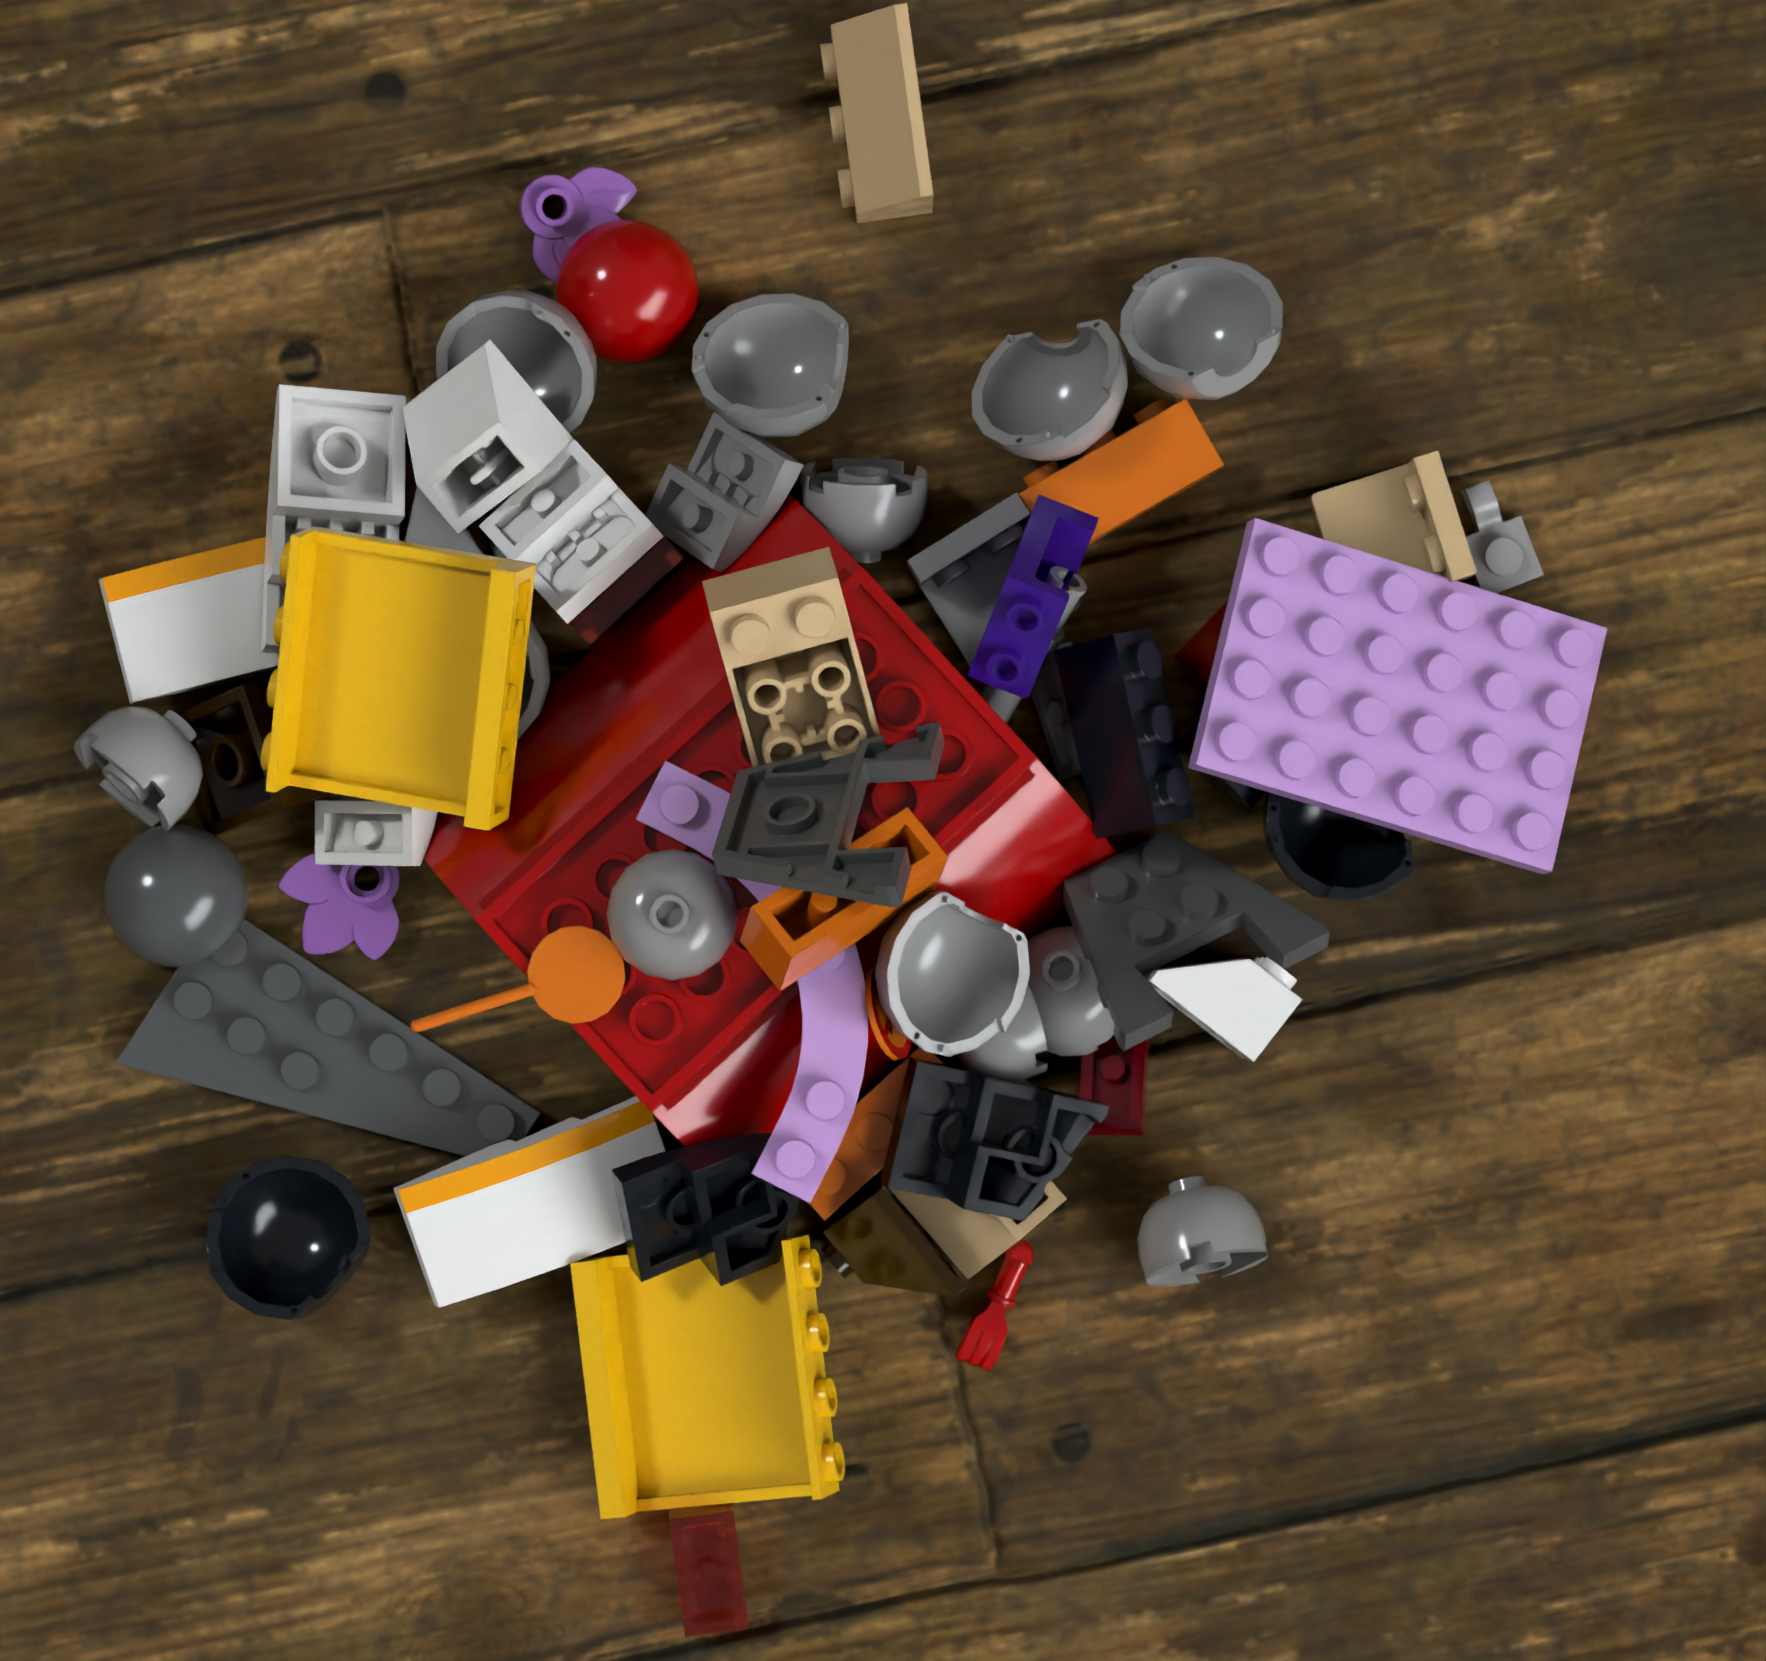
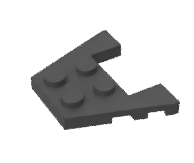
M940 722L916 726V738L886 745L883 735L860 740L856 753L824 761L819 750L739 770L712 852L717 874L888 907H901L911 871L907 848H849L869 783L935 780L945 745Z
M1168 830L1063 881L1061 898L1084 958L1089 959L1098 981L1097 992L1103 1007L1109 1009L1114 1022L1113 1033L1118 1046L1123 1051L1172 1026L1173 1009L1144 978V975L1237 928H1243L1262 951L1284 970L1328 948L1330 930L1324 924Z

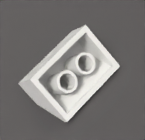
M1256 957L1254 961L1251 959H1229L1158 968L1144 975V978L1161 997L1237 1056L1253 1062L1302 1001L1299 996L1291 991L1297 979L1268 957Z

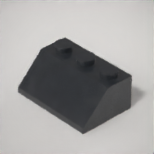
M1153 629L1112 634L1054 650L1096 839L1194 818L1195 815L1190 798L1191 786L1183 767L1176 736V720L1170 709L1162 674V658L1156 647Z

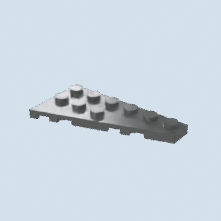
M243 918L239 929L234 930L230 938L210 955L211 958L194 965L178 967L115 1062V1064L463 1156H468L505 1139L518 1141L525 1138L542 1113L422 1033L413 1032L410 1025L247 918Z

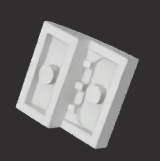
M575 439L565 446L540 473L521 486L479 525L508 559L536 563L534 588L567 624L664 537Z
M340 794L332 795V800H315V864L421 866L431 840L438 812Z

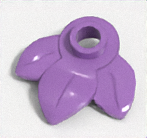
M589 167L569 179L559 175H544L534 179L526 186L520 199V214L526 227L534 233L533 259L535 264L549 280L556 283L561 262L572 244L579 237L600 224L622 220L616 214L631 201L637 192L635 185L628 178L605 168ZM551 194L557 195L563 202V212L556 219H549L542 210L544 199Z
M315 853L294 864L282 878L279 887L284 893L299 901L310 904L305 913L302 932L303 948L306 953H333L355 941L366 956L372 960H377L391 947L396 939L399 930V917L392 899L398 890L400 882L397 866L315 864ZM366 866L374 867L380 877L379 884L371 891L361 889L357 883L358 872Z

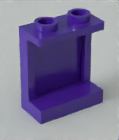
M1040 494L1038 495L967 674L968 677L1021 698L1029 697L1069 600V593L1064 589L1072 575L1078 572L1097 525L1098 517ZM1059 566L1068 569L1061 589L1045 583L1047 574L1052 567Z

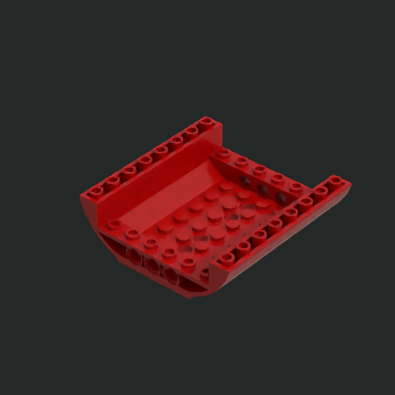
M788 494L768 526L754 543L723 572L713 570L696 557H693L547 691L542 711L525 733L517 739L509 819L487 831L464 827V816L438 812L424 860L473 916L474 920L527 978V970L532 952L545 936L560 928L581 925L598 930L611 940L606 916L611 889L625 868L644 855L668 849H677L697 853L715 865L714 860L699 851L636 820L665 760L730 794L737 772L753 767L709 613L702 581L829 547L877 725L880 735L884 736L886 745L916 738V726L939 722L945 742L935 780L869 783L867 785L851 843L908 807L948 856L935 891L947 892L964 901V906L991 919L1006 923L1023 932L1027 941L1065 908L1061 898L1064 880L1117 855V853L1106 838L1096 839L1093 822L1038 760L1036 755L869 573L857 563L803 506ZM726 876L735 893L738 919L734 940L719 962L697 976L667 980L647 976L624 960L625 983L621 997L611 1010L591 1022L570 1023L645 1107L684 1146L742 1135L772 1133L792 1091L799 1065L802 1044V1007L798 982L795 981L779 991L740 942L750 908L759 901L737 878ZM897 916L855 942L864 980L869 968L877 964L882 937ZM869 1017L868 1048L863 1081L858 1097L900 1060H892L884 1053L876 1040ZM911 1042L912 1049L915 1046V1044Z

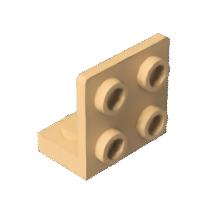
M1438 450L1415 457L1408 464L1314 493L1311 497L1316 520L1322 538L1449 578L1450 582L1462 581L1477 574Z

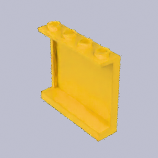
M315 526L292 534L290 541L283 548L279 567L281 579L286 580L284 605L278 609L273 627V638L276 644H280L278 669L273 671L267 689V703L274 710L272 730L267 734L261 751V767L264 771H267L266 791L275 793L287 786H295L464 816V827L487 831L509 819L536 563Z
M809 1234L789 1236L786 1240H782L783 1252L779 1263L724 1286L719 1285L700 1258L643 1282L638 1279L631 1269L628 1254L591 1257L570 1263L600 1519L622 1518L641 1511L812 1496V1500H818L840 1491L839 1481H842L844 1478L845 1459L841 1444L834 1442L831 1417L835 1416L837 1411V1392L832 1378H826L823 1352H827L829 1348V1326L825 1315L818 1313L815 1289L821 1284L822 1267L817 1250L810 1247Z

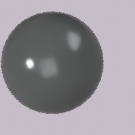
M175 824L168 832L163 830L160 825L136 835L117 853L105 879L104 908L116 937L133 954L156 965L184 967L211 958L210 955L230 938L234 930L239 929L247 910L248 886L240 861L230 847L220 838L207 830L192 825Z

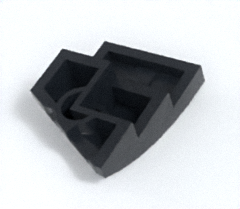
M910 1057L880 1183L888 1188L948 1199L966 1210L1024 1221L1043 1197L1046 1185L1052 1179L1060 1176L1073 1158L1070 1154L1095 1123H1101L1108 1114L1109 1105L1015 1080Z
M772 1133L715 1139L678 1147L644 1157L611 1170L630 1267L641 1282L699 1258L720 1286L779 1263L783 1252L781 1241L786 1240L788 1237L786 1233L787 1225L796 1213L800 1198L752 1174Z

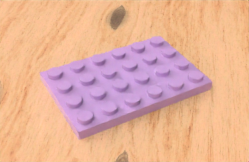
M1254 518L1246 524L1188 768L1542 875L1550 873L1555 862L1607 628L1459 581L1450 582L1449 578Z

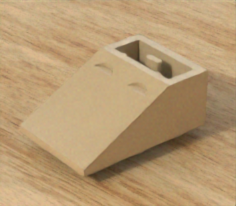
M829 547L702 581L709 613L753 767L819 750L824 761L856 753L860 740L880 736L842 589Z

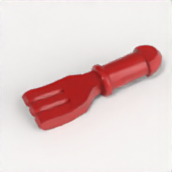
M1020 1239L1003 1252L1005 1254L1003 1262L991 1289H988L985 1294L988 1301L983 1308L973 1314L957 1347L954 1358L963 1362L967 1361L968 1364L973 1366L979 1365V1368L986 1371L992 1370L1003 1348L1008 1332L1005 1320L1007 1307L1013 1308L1015 1306V1295L1028 1265L1033 1263L1034 1250L1026 1239Z

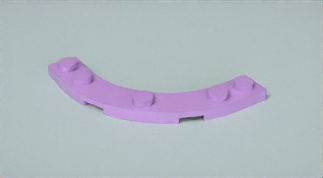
M665 760L636 820L690 846L713 860L712 852L730 793ZM737 878L759 902L782 888L781 886ZM856 943L797 980L802 1007V1044L799 1065L792 1091L784 1110L752 1172L753 1175L808 1203H811L841 1144L854 1113L864 1076L868 1048V1013L865 1002L864 974Z

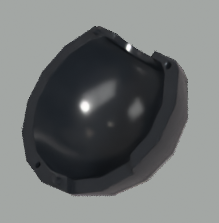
M1268 792L1265 798L1263 829L1270 854L1290 882L1316 898L1354 902L1388 893L1410 875L1414 868L1411 841L1405 839L1403 832Z
M286 1155L256 1162L229 1180L210 1207L211 1214L205 1238L211 1268L210 1273L229 1299L255 1315L290 1321L299 1320L311 1315L344 1286L361 1265L369 1251L371 1231L364 1201L347 1177L319 1160Z

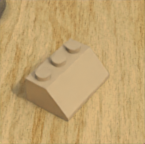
M907 3L892 5L831 24L832 43L820 44L825 82H838L841 106L829 107L833 144H846L849 169L837 170L842 208L855 207L857 223L932 213L934 195Z

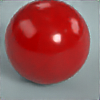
M615 220L590 229L572 244L561 262L557 275L556 302L564 306L578 320L591 339L596 356L613 362H642L668 351L689 329L698 305V278L688 252L667 231L640 220Z

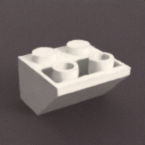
M490 339L402 408L416 485L457 534L540 473L573 439Z

